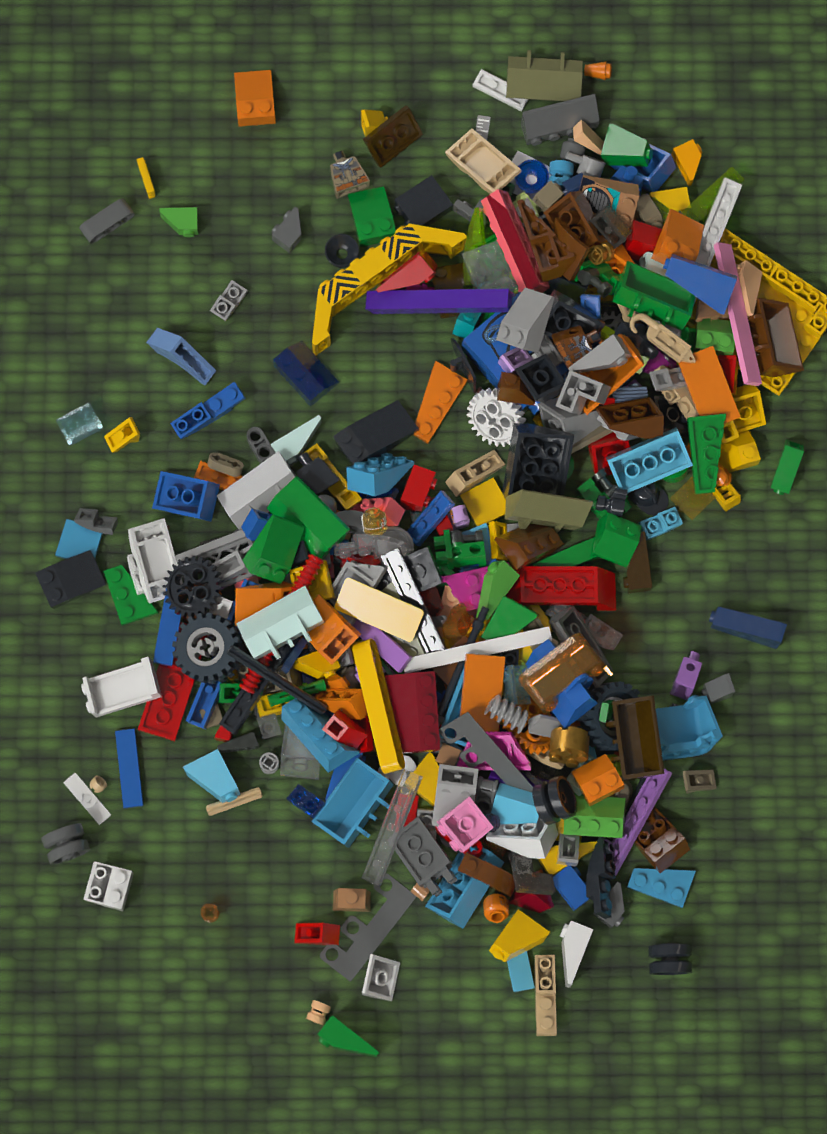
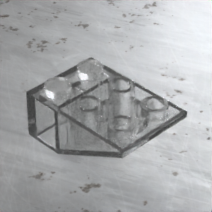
M497 241L462 253L474 289H510L514 296L518 294V287Z

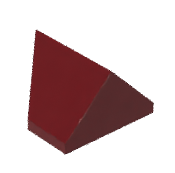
M539 870L527 875L510 897L508 903L537 913L553 908L554 905L543 871Z

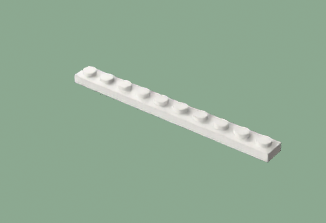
M726 177L723 179L703 228L700 250L695 262L710 266L715 254L714 244L719 242L742 187L741 184ZM665 324L667 329L679 338L681 337V330Z

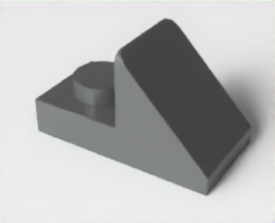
M482 198L474 209H472L468 202L457 199L453 206V211L484 231L486 229V217L481 203Z

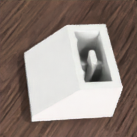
M94 861L83 900L124 911L134 873L130 870Z

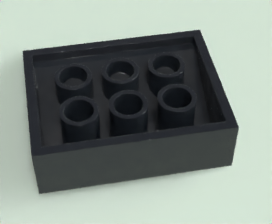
M514 423L502 490L505 500L507 496L522 489L564 496L574 434L534 424Z

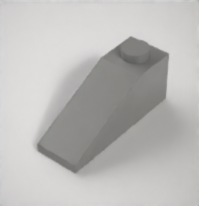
M613 334L570 366L568 370L584 373L622 366L632 355L621 337Z

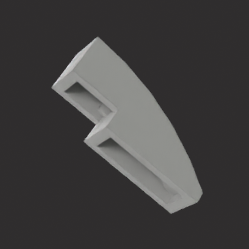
M253 544L241 551L236 550L211 564L216 565V571L222 573L218 578L223 579V582L248 572L242 560Z

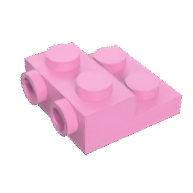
M470 796L437 821L439 824L437 826L438 831L443 836L447 835L450 838L449 844L454 851L457 852L459 850L461 853L494 828Z

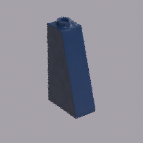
M719 606L716 611L711 612L709 622H712L710 627L712 629L777 649L781 644L787 624Z

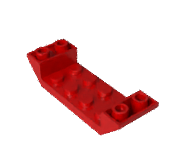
M525 566L516 570L520 576L506 594L507 597L522 605H597V611H616L615 573L597 566Z

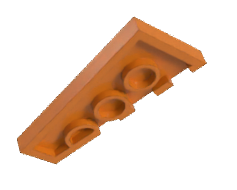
M437 361L434 363L415 422L419 431L413 434L427 444L431 441L468 382L466 378L452 372Z

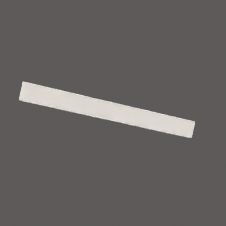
M544 627L414 656L404 668V672L410 673L464 661L466 653L491 655L540 644L547 639L552 641L550 628Z

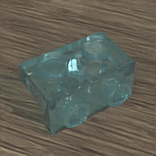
M90 403L80 406L56 420L69 446L103 429Z
M527 665L505 666L503 676L505 690L503 696L508 700V704L511 702L515 705L531 704Z

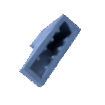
M157 328L146 342L158 354L179 365L203 385H206L216 372L181 336Z

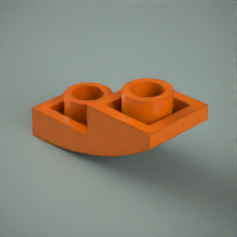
M338 674L328 679H325V677L318 679H324L326 688H349L351 685L345 676L341 677Z

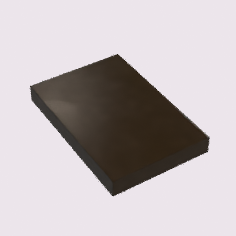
M405 105L363 138V141L377 166L382 168L421 137L423 133L410 108Z

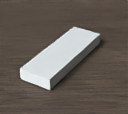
M482 69L473 83L474 88L521 112L528 99L506 98L507 82Z

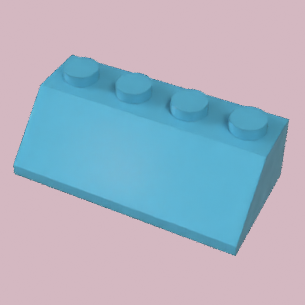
M677 428L664 432L663 436L645 440L606 457L618 488L628 490L627 493L693 466Z

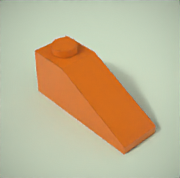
M326 688V691L318 692L314 696V698L327 706V710L333 713L340 709L349 718L357 720L363 719L367 715L362 689Z

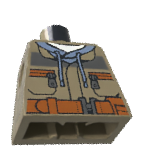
M338 151L333 154L336 163L330 165V172L336 199L370 187V180L355 156L346 159L344 151Z

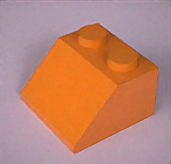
M606 754L571 772L589 806L624 789L621 777Z

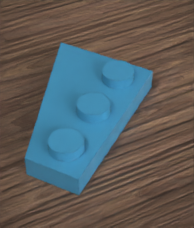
M634 868L627 888L683 908L696 871L664 870L662 873H659L656 869Z

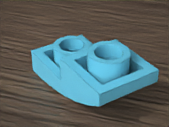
M673 507L638 524L642 526L641 532L645 531L647 541L681 526L683 522L676 507Z

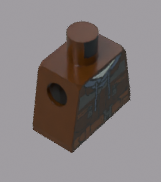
M580 325L551 335L567 368L592 351L593 347L591 344L601 340L596 329L585 334Z

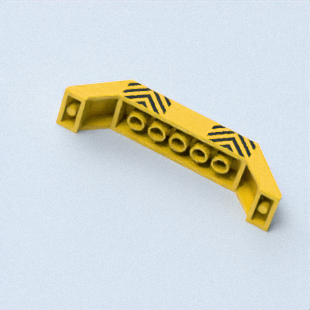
M403 225L395 231L396 234L391 237H385L379 246L367 250L365 256L361 259L356 258L347 269L339 270L333 279L322 282L317 295L312 338L313 354L317 356L331 346L329 333L333 316L363 296L367 291L377 286L421 249L424 248L430 254L447 255L452 259L466 249L467 236L460 232L426 226Z

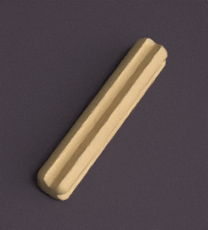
M257 787L240 793L231 802L222 803L218 801L207 805L208 815L212 816L262 797L261 789Z

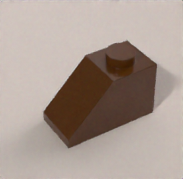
M501 372L497 389V401L535 406V399L519 375Z

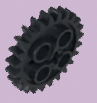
M193 556L192 560L189 557H185V562L179 559V566L172 564L173 572L168 570L167 572L170 577L164 578L168 583L162 585L163 588L167 589L163 595L169 597L165 600V603L171 604L169 609L175 610V614H181V617L184 618L187 616L188 618L191 616L197 617L196 614L200 613L207 615V609L214 611L213 604L219 605V602L216 600L217 597H223L219 594V591L224 590V587L219 586L224 580L218 578L222 573L216 571L217 566L211 565L212 562L209 560L205 561L203 557L198 559L196 556ZM203 572V577L198 580V574ZM185 576V582L181 585L180 580ZM206 590V596L202 599L201 594ZM186 595H188V601L184 603L183 599Z

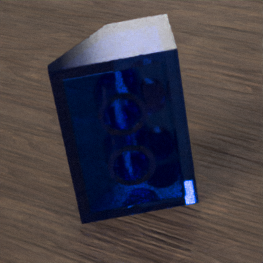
M303 341L287 347L273 359V366L310 407L339 384V381Z

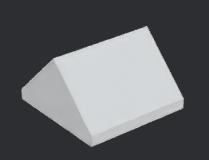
M370 954L362 995L392 1001L400 962Z

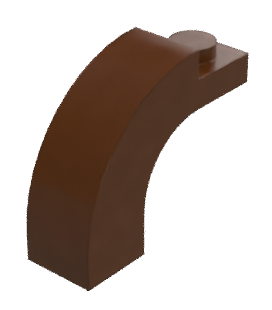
M465 853L458 868L459 872L492 887L508 897L512 896L519 881L514 875L468 853Z

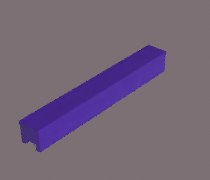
M510 289L367 291L365 309L373 314L508 312L512 307L514 293Z

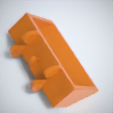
M622 334L617 336L621 337L632 355L624 365L580 373L611 386L608 396L644 366L639 350L628 336ZM587 399L583 411L588 415L600 403Z

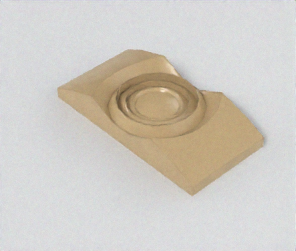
M474 129L469 130L445 151L448 158L462 172L468 174L482 189L490 194L497 189L501 190L522 172L517 165Z

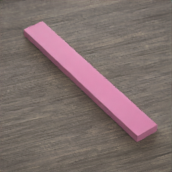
M717 242L714 244L718 269L737 276L727 309L743 382L747 385L759 386L762 384L732 246Z

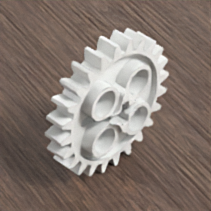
M490 388L486 391L482 389L469 402L470 405L467 407L470 411L467 416L471 417L468 423L474 424L471 429H477L476 436L482 435V441L488 439L489 445L495 442L496 447L500 444L503 447L507 444L510 445L514 423L523 424L526 421L522 417L525 412L519 411L521 405L497 401V388L493 391Z

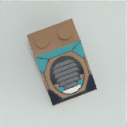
M583 175L579 191L583 192L589 202L593 217L611 225L631 228L639 199V185Z

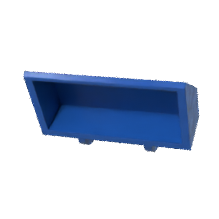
M547 639L532 651L523 668V672L565 729L598 704V702L587 689L593 683L591 676L589 677L587 673L578 676L575 672L579 669L578 664L575 663L572 666L569 664V661L574 656L573 651L568 647L558 649L552 641Z

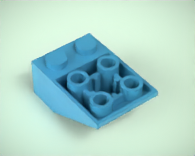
M384 453L378 458L372 457L368 458V461L355 462L353 466L347 467V490L371 496L387 493L414 465V461L407 460L403 456L394 457L391 453Z

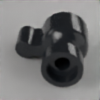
M616 487L610 499L598 495L595 510H606L607 513L622 517L628 490Z

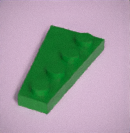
M726 414L687 418L695 494L715 492Z

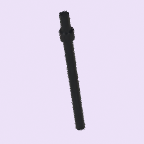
M482 606L477 619L473 621L471 626L473 629L466 645L475 643L479 632L483 630L484 621L489 611L488 608ZM465 660L459 661L438 708V715L444 716L464 668Z

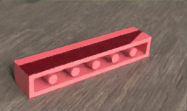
M497 189L481 200V203L483 205V212L490 221V228L497 237V244L502 248L504 260L509 264L511 276L516 280L518 292L528 288L543 293L550 286L547 281L543 282L530 241L509 193Z

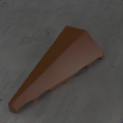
M523 199L518 200L517 204L543 282L561 277L574 262V254L567 250L566 245L561 243L556 234L541 218L539 219L535 215V212L525 204Z

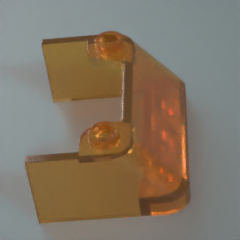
M576 633L519 676L518 681L545 715L552 716L550 711L556 708L558 702L556 696L563 692L576 677L587 673L589 676H599L603 670L609 676L613 675V673L581 633Z

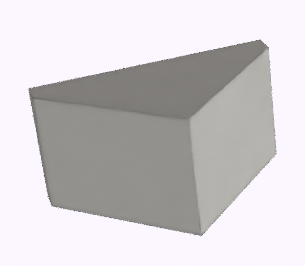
M560 834L556 864L576 866L579 855V836Z

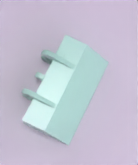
M303 586L236 624L253 658L258 660L273 652L277 659L281 658L277 649L287 643L290 647H293L292 640L304 635L308 642L312 641L308 632L325 623L307 588Z

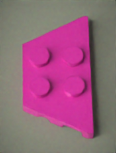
M488 566L442 576L443 582L449 585L452 590L451 593L458 599L464 611L478 609L483 580L488 572Z
M486 732L518 770H531L532 765L512 732ZM469 741L467 742L463 751L472 747ZM469 752L466 754L468 762H477L478 757L475 753ZM460 757L456 766L470 768ZM486 761L474 767L479 770H493Z

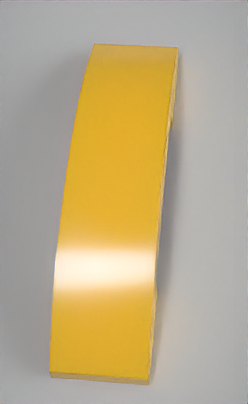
M317 443L305 451L308 452L312 460L321 457L341 479L327 490L345 510H350L362 501L357 492L347 490V481L330 462L328 456Z

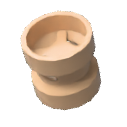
M313 1000L311 1012L307 1014L306 1019L324 1026L326 1022L325 1016L330 1012L331 1007Z

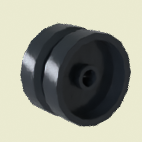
M558 776L550 779L549 782L543 781L534 785L532 789L534 805L540 819L545 824L551 825L559 822L560 819L566 820L576 816V797L569 781L565 777Z
M663 943L648 946V957L661 959V961H654L649 964V974H691L692 963L687 960H680L692 955L691 945Z

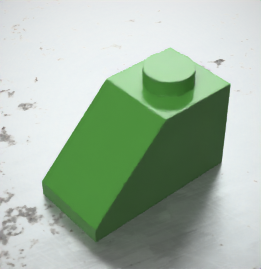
M197 207L160 208L161 218L179 235L184 237L198 235Z

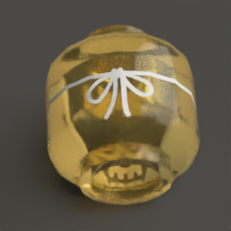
M369 508L361 516L363 531L366 535L377 538L388 529L386 514L379 508Z

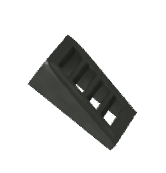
M254 732L220 744L217 748L220 753L258 749L259 745Z

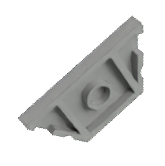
M346 562L332 584L335 598L329 599L335 608V603L346 578H352L376 589L388 568L385 566ZM338 611L352 626L355 624L356 618Z

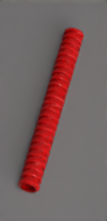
M308 554L309 559L305 560L306 564L302 566L303 570L299 571L300 576L296 577L297 581H294L295 585L294 587L291 586L292 591L288 592V595L303 586L308 591L310 590L309 586H312V580L316 579L314 576L318 575L317 571L321 569L320 565L324 564L321 558ZM271 652L257 661L269 667L270 664L268 663L273 660L271 657L274 654ZM248 668L249 672L245 673L246 677L242 679L243 683L239 684L241 689L255 694L254 689L258 688L257 684L261 682L260 678L262 676Z

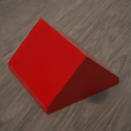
M633 220L624 247L631 259L639 261L646 252L653 253L662 229Z

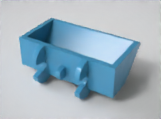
M356 758L311 822L349 848L359 833L369 838L370 834L363 830L370 818L376 821L377 817L373 813L380 804L387 809L391 807L383 799L394 784Z

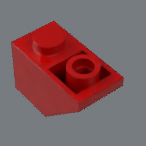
M340 709L334 713L322 728L323 731L337 742L355 749L360 746L369 734Z

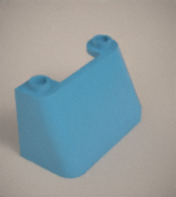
M698 695L689 697L684 705L656 709L663 760L703 755L710 751L723 737L707 696L698 697Z

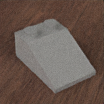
M524 288L502 320L496 340L523 350L538 353L555 297Z

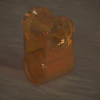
M459 603L450 610V614L442 626L445 638L451 639L466 636L471 624L475 620L473 615H470L466 610L464 603Z

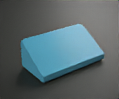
M526 951L508 960L507 964L513 992L535 988L528 952Z

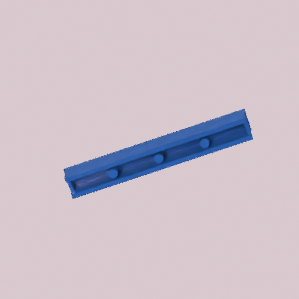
M244 579L241 587L259 584ZM235 602L227 619L233 625H235ZM216 681V684L201 682L186 719L188 723L205 730L207 729L208 722L219 700L221 682ZM201 709L206 712L203 720L199 711Z

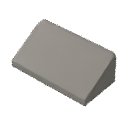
M539 714L528 719V731L531 734L550 738L553 729L562 727V730L568 729V727L564 729L556 717Z

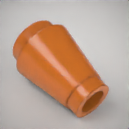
M610 63L585 64V76L603 80L611 78L612 65Z

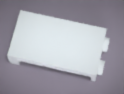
M149 657L141 659L142 662L93 678L83 677L81 687L84 695H87L88 702H86L88 712L97 718L162 697L153 661Z

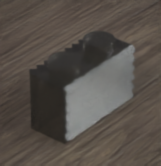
M610 204L605 205L590 220L614 249L625 242L632 233L630 227H627L628 224H625L623 218H620L618 212H615Z

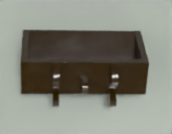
M654 695L612 701L615 721L607 722L606 727H616L617 739L612 740V743L618 744L619 756L612 757L611 762H620L623 780L665 774Z

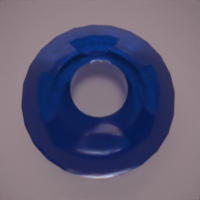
M526 160L518 166L522 172L515 177V181L522 191L530 194L538 193L548 183L549 172L542 162ZM534 175L537 178V182L532 185L528 184L526 177Z

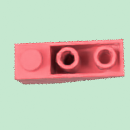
M392 497L362 499L361 502L350 509L368 514L366 511L373 510L376 516L375 519L382 523L383 527L398 526L405 512V509Z

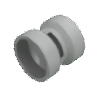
M265 753L261 756L259 765L264 773L273 774L279 768V760L275 754Z

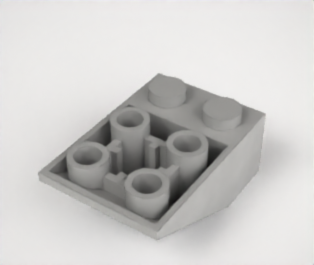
M439 764L432 826H439L437 821L470 796L473 802H475L479 769Z

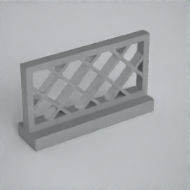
M240 530L175 556L178 566L179 559L185 562V557H189L192 560L193 556L198 557V559L200 557L210 558L217 562L220 560L223 552L233 553L239 550L241 545L246 543L251 545L253 543L245 536L244 531ZM248 571L246 572L247 574H241L237 578L222 582L219 586L226 588L256 575ZM206 590L202 592L201 597L206 595Z

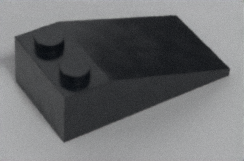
M397 400L347 426L334 435L333 438L336 445L353 466L355 462L368 461V458L381 457V454L390 451L419 431V428Z

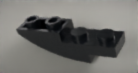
M599 837L588 866L586 897L593 900L594 913L607 919L612 917L611 886L609 880L615 879V848L613 842L604 837Z

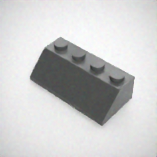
M595 94L522 112L521 128L526 145L532 144V146L541 144L542 141H556L566 135L568 137L574 136L573 127L580 120L584 121L594 131L599 125Z
M572 606L555 614L549 620V624L560 640L562 647H568L573 651V659L578 664L582 673H587L593 679L590 687L597 688L613 672V669L577 610Z

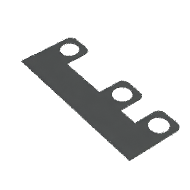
M468 712L439 729L440 735L450 744L463 737L470 742L472 747L460 753L461 759L468 767L474 768L486 761L506 785L532 792V785ZM447 728H452L457 732V736L450 739L445 736L444 732ZM469 752L475 753L478 757L477 762H468L466 754Z
M387 873L382 874L374 884L375 890L383 895L387 901L366 926L355 916H350L341 926V932L354 941L348 951L345 952L337 945H327L320 953V958L350 982L370 958V954H373L417 897ZM383 879H389L392 882L390 891L385 892L381 890L380 882ZM353 921L359 925V931L356 934L348 933L346 927L349 922ZM330 948L338 951V958L334 961L326 958V951Z

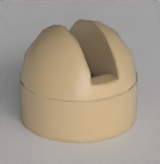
M95 776L90 782V789L93 788L95 793H100L107 787L106 781L100 776Z

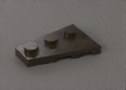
M467 263L437 267L436 273L431 279L434 290L463 289ZM460 313L439 314L440 318L443 319L459 316Z

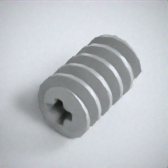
M496 695L489 702L484 712V715H486L490 711L491 719L497 715L498 723L504 719L503 726L505 727L511 723L510 730L518 727V734L522 731L528 719L527 710L521 712L520 706L514 709L515 704L513 702L508 704V700L505 698L501 700L500 695Z

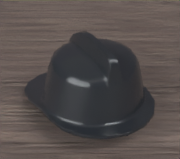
M656 482L627 493L631 501L648 515L655 516L665 511L668 507V496Z

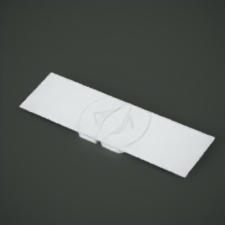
M76 773L63 782L99 825L111 816Z

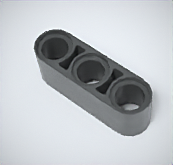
M121 198L86 220L79 229L88 242L93 244L129 221L135 213L126 200Z
M253 427L248 430V444L259 464L275 454L260 428ZM254 434L261 436L258 441L250 439ZM263 450L270 452L268 457H261L259 454Z

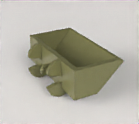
M527 50V57L508 56L506 98L568 101L580 98L583 61L564 60L565 52L560 53V59L531 58V50Z
M522 489L506 497L505 519L518 521L520 529H526L532 523L550 526L556 533L561 528L576 530L583 527L593 501Z

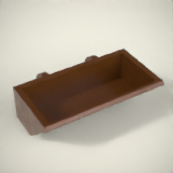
M757 298L754 314L748 317L760 375L779 377L804 371L789 303Z

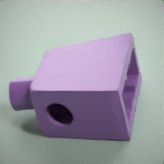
M690 651L688 657H683L670 692L671 695L685 700L690 697L702 665L701 662H698L700 654Z

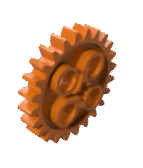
M517 696L509 702L515 704L514 709L520 706L521 712L527 710L528 719L539 714L555 717L554 714L550 713V708H545V702L540 704L539 698L533 701L532 696L528 699L526 696L521 698ZM511 723L506 727H502V729L513 733L519 745L522 746L523 751L528 749L530 754L535 751L539 755L541 752L545 754L550 748L549 737L531 734L528 730L518 734V727L510 730Z

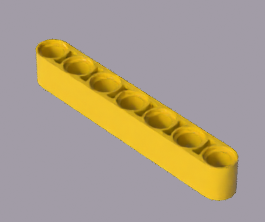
M371 638L355 643L352 646L353 655L381 770L384 774L404 769L405 760L376 642Z

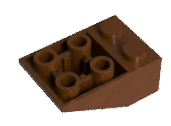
M654 806L634 844L648 862L659 873H662L686 854L690 848L682 834Z

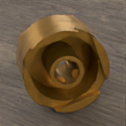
M562 727L553 729L550 737L549 761L566 764L569 768H576L579 763L587 761L590 741L588 732L577 727H568V730H562Z

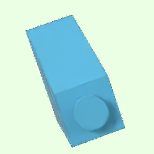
M218 749L183 766L190 779L222 803L231 802L240 795L238 787Z
M500 783L489 822L492 825L537 823L539 815L534 805L532 792Z

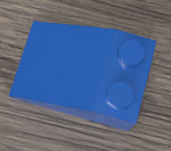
M649 144L650 148L653 149V157L650 159L648 167H634L637 169V175L644 180L642 189L648 192H656L676 169V165L670 153ZM610 165V166L613 167L615 170H618V169L621 167V166H612V165Z
M161 471L152 508L211 522L220 484Z

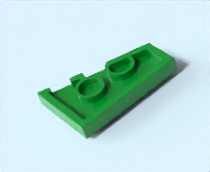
M122 565L104 571L122 626L158 614L154 606L148 602L144 593L137 595L133 579Z

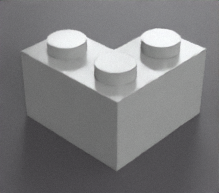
M570 370L555 406L570 413L581 415L587 399L604 404L611 386Z

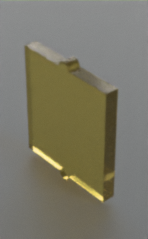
M692 476L670 500L679 507L680 512L683 511L693 520L716 497L712 493L695 494Z

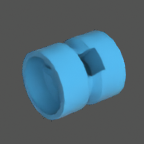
M565 160L550 162L549 174L551 176L548 182L557 183L562 190H565L562 182L573 176L574 164Z

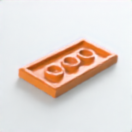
M713 346L693 353L696 360L695 363H678L698 416L726 414L724 424L740 418Z
M466 653L460 716L468 712L485 732H498V716L496 715L491 719V712L489 711L486 715H484V712L489 702L496 695L502 697L505 657Z

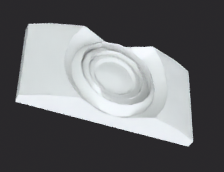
M165 518L128 529L131 552L136 560L140 583L149 603L165 598L163 593L166 592V588H163L162 585H166L168 582L164 578L170 577L167 572L168 570L173 572L172 564L178 566Z

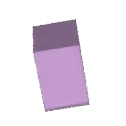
M516 347L500 356L498 364L505 372L517 373L515 371L516 368L533 359L526 350Z

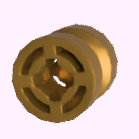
M604 242L591 247L588 257L593 264L598 265L612 260L615 251L610 243Z

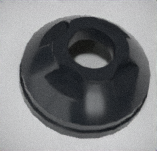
M338 234L331 237L325 246V256L328 262L337 268L349 267L350 263L358 258L359 247L356 240L346 234ZM343 249L347 251V257L339 259L336 256L338 250Z

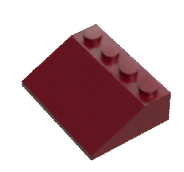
M435 671L384 676L403 754L439 751L440 737Z

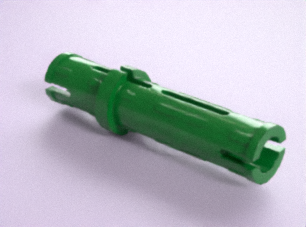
M324 679L308 684L305 682L298 686L309 695L327 690ZM285 691L267 695L270 707L295 699Z

